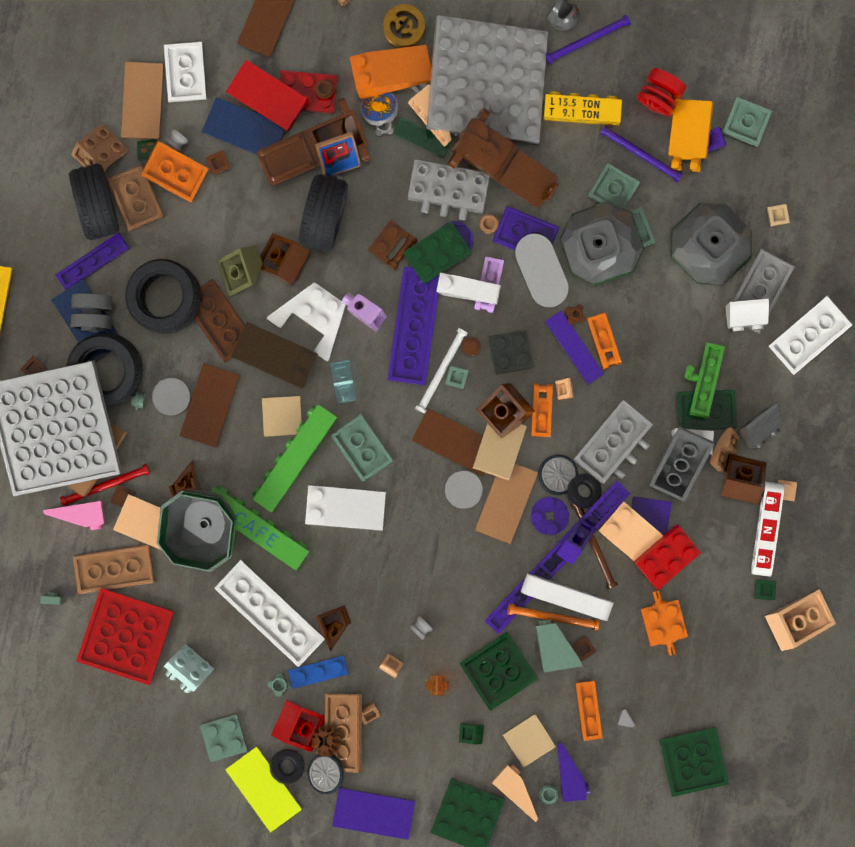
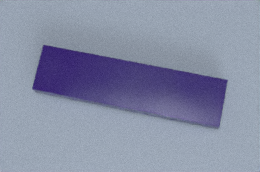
M118 232L55 275L64 289L67 290L130 248Z
M562 311L545 321L587 384H590L604 374L573 327L568 324Z

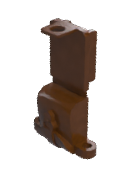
M345 98L337 100L342 115L257 151L259 161L271 185H276L321 166L315 144L349 132L353 134L356 148L363 163L371 160L366 149L368 143L363 133V127L359 123L354 110L350 111Z
M482 108L477 117L471 118L465 129L459 134V139L451 150L454 153L447 165L455 169L460 161L464 159L532 206L540 207L544 201L550 200L557 189V176L522 151L516 149L514 143L487 126L485 121L489 117L490 111Z

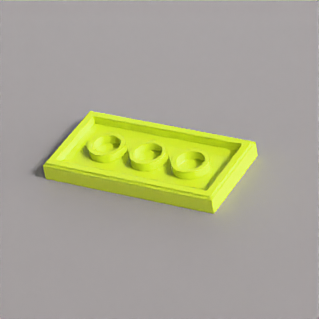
M255 747L225 770L271 833L301 811L302 808L285 784L277 782L272 777L269 762L259 748Z

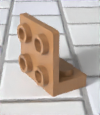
M100 124L76 143L71 155L84 167L98 163L102 165L104 172H106L112 163L127 153L128 147L104 124Z

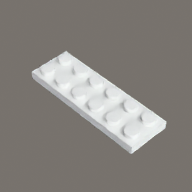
M242 560L214 588L298 667L325 640L319 632Z

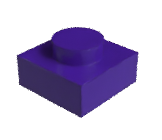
M720 127L710 130L709 153L727 146Z

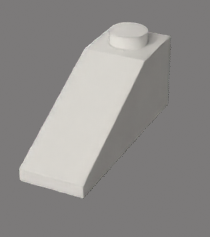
M440 273L436 292L449 297L497 304L501 286L466 277Z

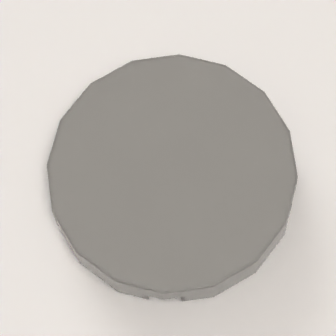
M176 378L161 380L155 386L152 393V401L155 408L167 416H176L183 413L188 408L191 398L188 386Z
M470 471L455 472L448 478L445 484L446 498L451 505L457 508L467 509L473 507L482 496V483Z

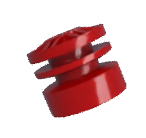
M652 68L646 78L650 86L643 85L641 87L642 92H639L636 98L651 111L669 117L673 114L674 110L672 108L677 106V103L672 98L681 99L687 86L674 75L658 68Z

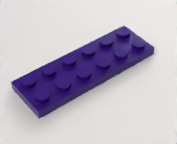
M404 267L388 373L389 381L426 385L439 295L436 291L440 275L424 285L413 268Z

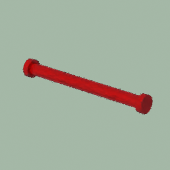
M143 464L141 468L93 486L87 497L141 475H149L150 471L147 464ZM74 493L66 497L61 496L60 500L63 507H66L68 504L85 497L79 493Z

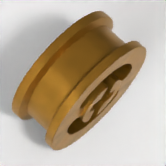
M396 5L384 17V34L387 40L395 47L415 46L422 40L425 33L424 17L419 9L412 5ZM401 14H409L418 22V28L414 29L410 19L408 29L404 28L402 30L401 36L411 35L407 39L398 38L391 31V24L396 25V31L399 33L401 30L400 24L404 25L408 21L407 16L397 17Z

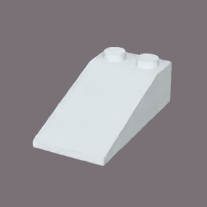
M308 485L305 524L383 531L386 492Z

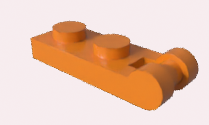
M606 313L587 318L603 370L613 364L616 366L622 364ZM612 352L613 357L606 359L605 353Z
M533 384L532 408L535 410L532 414L531 436L551 437L553 384ZM539 393H546V398H539Z

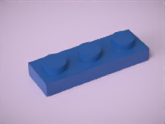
M344 655L288 670L293 689L349 674Z

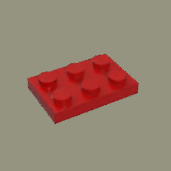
M280 71V81L309 99L302 110L303 112L334 114L337 75ZM329 80L334 86L333 95L327 99L319 98L315 93L317 82Z
M676 524L639 556L634 563L654 588L659 590L701 552L682 528Z

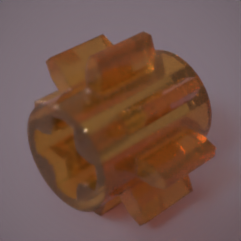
M430 675V680H426V690H430V695L444 696V691H448L449 681H445V676Z

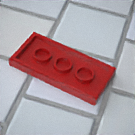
M245 60L226 90L228 94L288 132L309 100Z

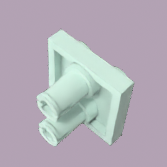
M186 644L164 666L167 669V677L172 673L169 679L176 680L178 678L182 682L180 684L182 690L187 686L184 690L186 693L191 692V690L194 692L214 670L207 661Z

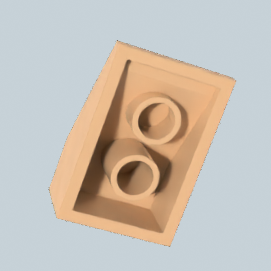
M624 501L599 529L601 534L633 561L663 536Z
M820 589L765 616L781 651L793 649L836 624Z

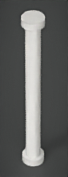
M458 328V334L419 406L416 405L415 407L416 410L423 414L426 413L427 410L425 409L462 340L468 335L466 331Z

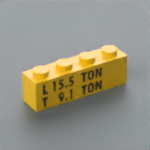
M549 92L545 96L543 120L619 126L621 122L622 100L616 96L599 98L598 95L590 94L587 97H580L578 93H569L566 96L561 95L560 92Z

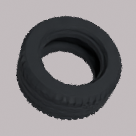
M96 163L79 167V169H72L69 173V180L86 239L92 241L96 238L100 239L109 235H115L119 231V225L102 165Z
M322 174L314 176L300 226L299 242L302 245L324 251L333 249L347 197L348 184L345 180H338V178Z
M169 259L147 261V263L139 266L133 272V275L130 276L125 290L126 305L132 318L146 329L158 333H174L184 329L188 324H191V321L197 316L201 307L202 292L195 275L185 266ZM162 276H172L180 283L182 288L180 306L172 314L165 317L154 316L147 309L145 292L149 284L155 279Z
M99 333L88 336L77 343L71 354H69L66 366L87 362L90 355L98 349L105 348L116 353L123 363L124 374L122 381L115 389L110 391L102 390L107 407L119 404L135 393L142 380L143 364L139 352L129 340L114 333Z

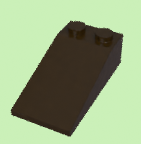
M247 322L231 357L302 389L318 353Z

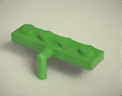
M706 342L699 374L693 373V366H687L685 378L697 382L689 415L709 418L725 346Z

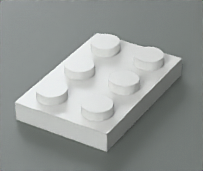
M202 42L164 45L168 102L206 100Z

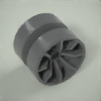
M72 294L71 308L82 310L83 313L71 315L70 328L80 329L83 332L111 330L112 317L101 314V311L112 310V296Z

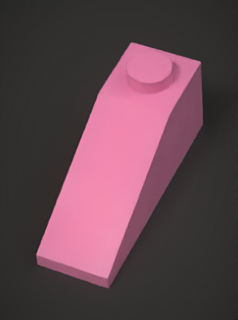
M103 501L43 510L45 515L80 526L90 527L91 530L102 529V525L106 524Z

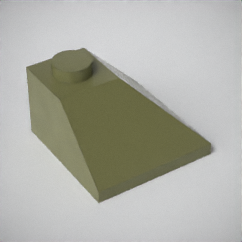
M257 245L239 248L216 260L228 296H232L254 285L262 266Z

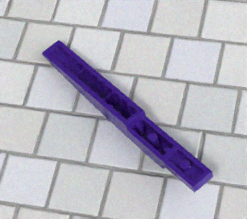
M616 480L581 519L597 530L631 493ZM575 525L529 574L550 580L567 561L556 553ZM525 578L485 620L497 634L517 615L507 614L509 603L524 608L533 598L520 592Z

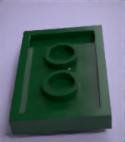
M452 221L404 251L403 254L425 285L439 276L440 273L445 272L470 256L472 252Z
M715 390L708 419L689 415L695 391L677 392L678 428L679 426L692 430L737 428L735 390Z

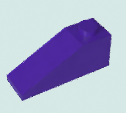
M557 742L562 801L587 800L586 795H590L589 783H585L584 778L563 744Z

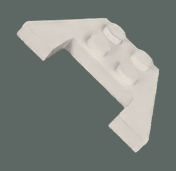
M314 282L270 314L266 319L281 329L291 314L301 318L324 335L313 352L318 353V356L328 362L346 304Z

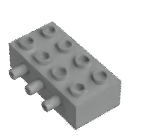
M415 159L408 200L421 202L422 213L429 212L430 204L441 206L440 216L447 217L449 208L460 210L458 219L465 221L467 211L483 214L490 177L480 171L459 167L453 169L448 165Z
M622 400L573 461L601 484H604L612 473L623 479L626 473L618 466L625 458L633 465L638 461V458L631 453V450L637 443L645 450L649 448L651 444L643 436L653 424L626 401Z

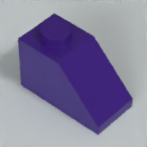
M580 518L556 554L572 565L582 553L596 529Z

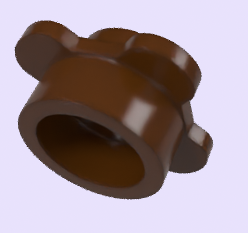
M578 304L576 307L568 306L565 309L568 324L574 325V323L585 322L586 317L583 315L584 308L582 305Z

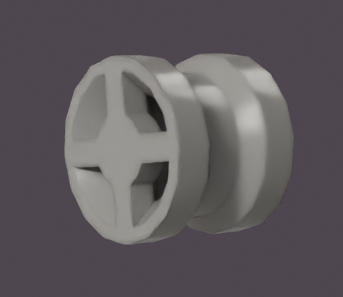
M173 129L172 135L164 141L171 148L180 152L183 144H187L188 140Z
M421 616L417 618L415 624L409 626L422 640L427 632L433 630Z

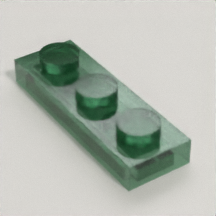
M401 116L392 135L443 159L452 143L451 140L444 147L432 131Z

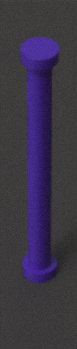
M623 15L622 19L550 54L546 53L545 56L548 64H552L553 60L625 25H631L628 16Z
M605 125L600 135L609 137L674 178L675 182H678L683 174L681 171H675L610 130L609 126Z

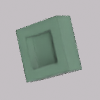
M450 366L445 385L464 390L469 370Z
M46 592V596H41L40 604L62 605L63 597H58V593Z

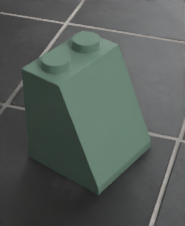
M551 620L538 621L539 625H535L542 671L550 672L582 667V662L557 624L551 623Z

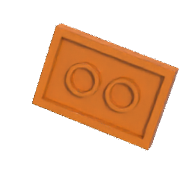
M157 141L140 176L184 200L192 202L208 168Z

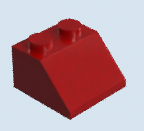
M286 700L271 736L286 744L312 752L313 743L311 737H313L315 730L324 725L325 715Z

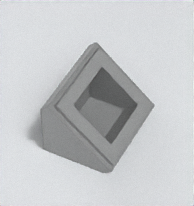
M621 709L616 724L634 727L635 723L627 709Z

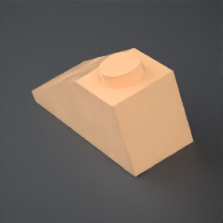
M429 84L408 102L426 125L430 93ZM431 130L444 147L451 141L449 131Z
M506 765L492 780V783L536 822L538 817L522 777L519 775L521 771L514 765L511 767Z

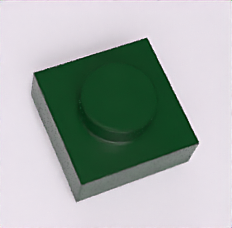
M756 580L755 599L775 600L776 581Z

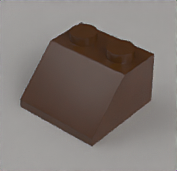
M272 233L260 255L262 260L260 270L292 285L310 251L295 241Z
M511 383L501 384L477 409V412L498 436L503 438L523 424L535 410Z
M729 454L722 482L721 496L759 504L765 486L767 462Z

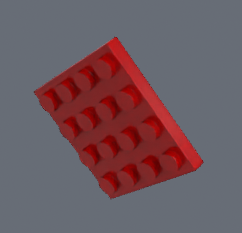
M100 588L76 662L150 685L174 611Z

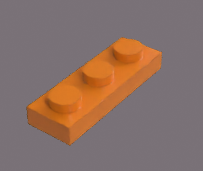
M595 680L575 683L583 741L602 739Z

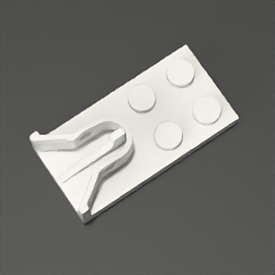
M826 295L823 300L773 341L769 347L794 375L850 328L853 322L842 313L830 299V296Z

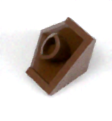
M193 460L173 485L169 486L172 497L185 489L201 491Z
M345 605L316 616L330 652L347 626L351 624Z

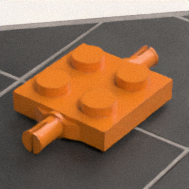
M660 590L657 591L658 598L656 591L652 593L655 603L650 607L641 609L650 646L664 644L667 645L669 656L672 655L671 647L673 654H677L674 642L688 637L679 600L663 601Z

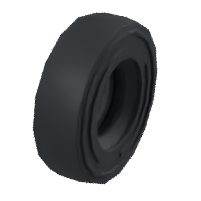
M584 473L578 474L571 479L568 484L567 493L574 505L580 508H589L601 497L602 489L596 478ZM580 484H585L590 488L591 494L589 497L585 498L579 494L578 487Z
M290 749L281 750L271 759L269 765L270 773L277 782L292 784L303 775L304 761L296 751ZM285 759L292 761L294 764V770L291 774H284L280 770V763Z

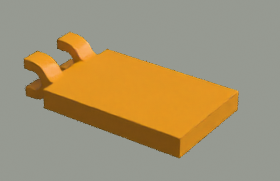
M675 99L677 106L673 111L668 153L670 157H673L671 168H674L675 171H682V161L686 159L691 160L690 170L700 172L701 159H707L714 103L713 101Z

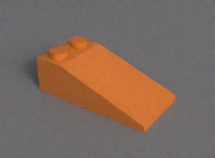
M427 45L372 51L350 57L356 90L361 100L428 83L431 80L432 66Z

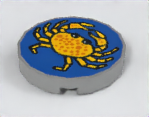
M390 92L366 98L360 106L364 120L376 126L391 122L397 116L399 110L397 99Z

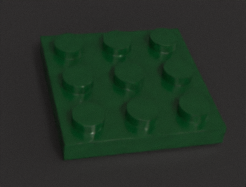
M508 632L459 663L490 711L539 679Z
M716 727L659 739L672 797L729 785Z
M451 778L430 833L465 847H487L505 798Z

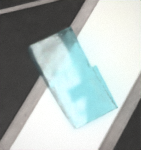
M349 360L331 363L330 367L338 404L356 401Z

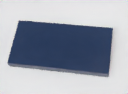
M217 97L202 129L203 134L257 155L259 149L281 141L285 129L266 117Z
M84 279L51 299L78 343L88 336L99 333L119 335L112 323L111 330H100V332H83L80 329L70 328L71 315L83 313L82 310L71 308L72 294H93ZM105 348L98 349L88 359L90 361L94 360L96 363L113 351Z

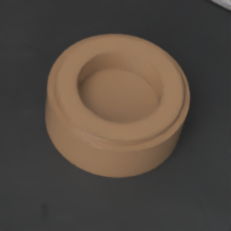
M487 214L481 218L479 226L484 233L492 234L497 230L499 222L494 215Z

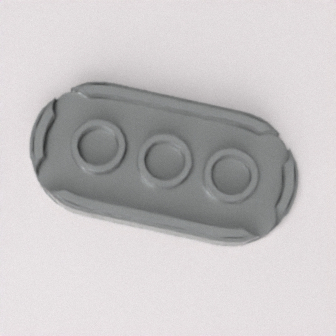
M540 234L526 235L519 241L515 251L519 267L533 299L541 306L555 307L561 304L567 297L569 285L550 240Z

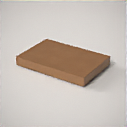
M142 164L107 178L129 232L164 218L150 181L140 176L144 168Z

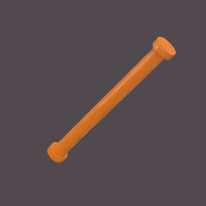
M509 603L507 610L508 615L518 614L593 628L595 631H598L600 624L599 619L588 620L517 607L512 603Z

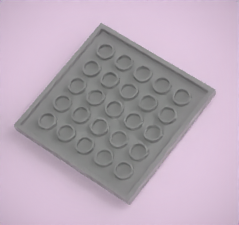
M437 15L426 129L461 133L471 118H476L481 109L486 108L490 111V115L485 121L487 126L511 141L538 144L540 140L548 31Z
M94 360L0 381V447L13 496L122 473Z

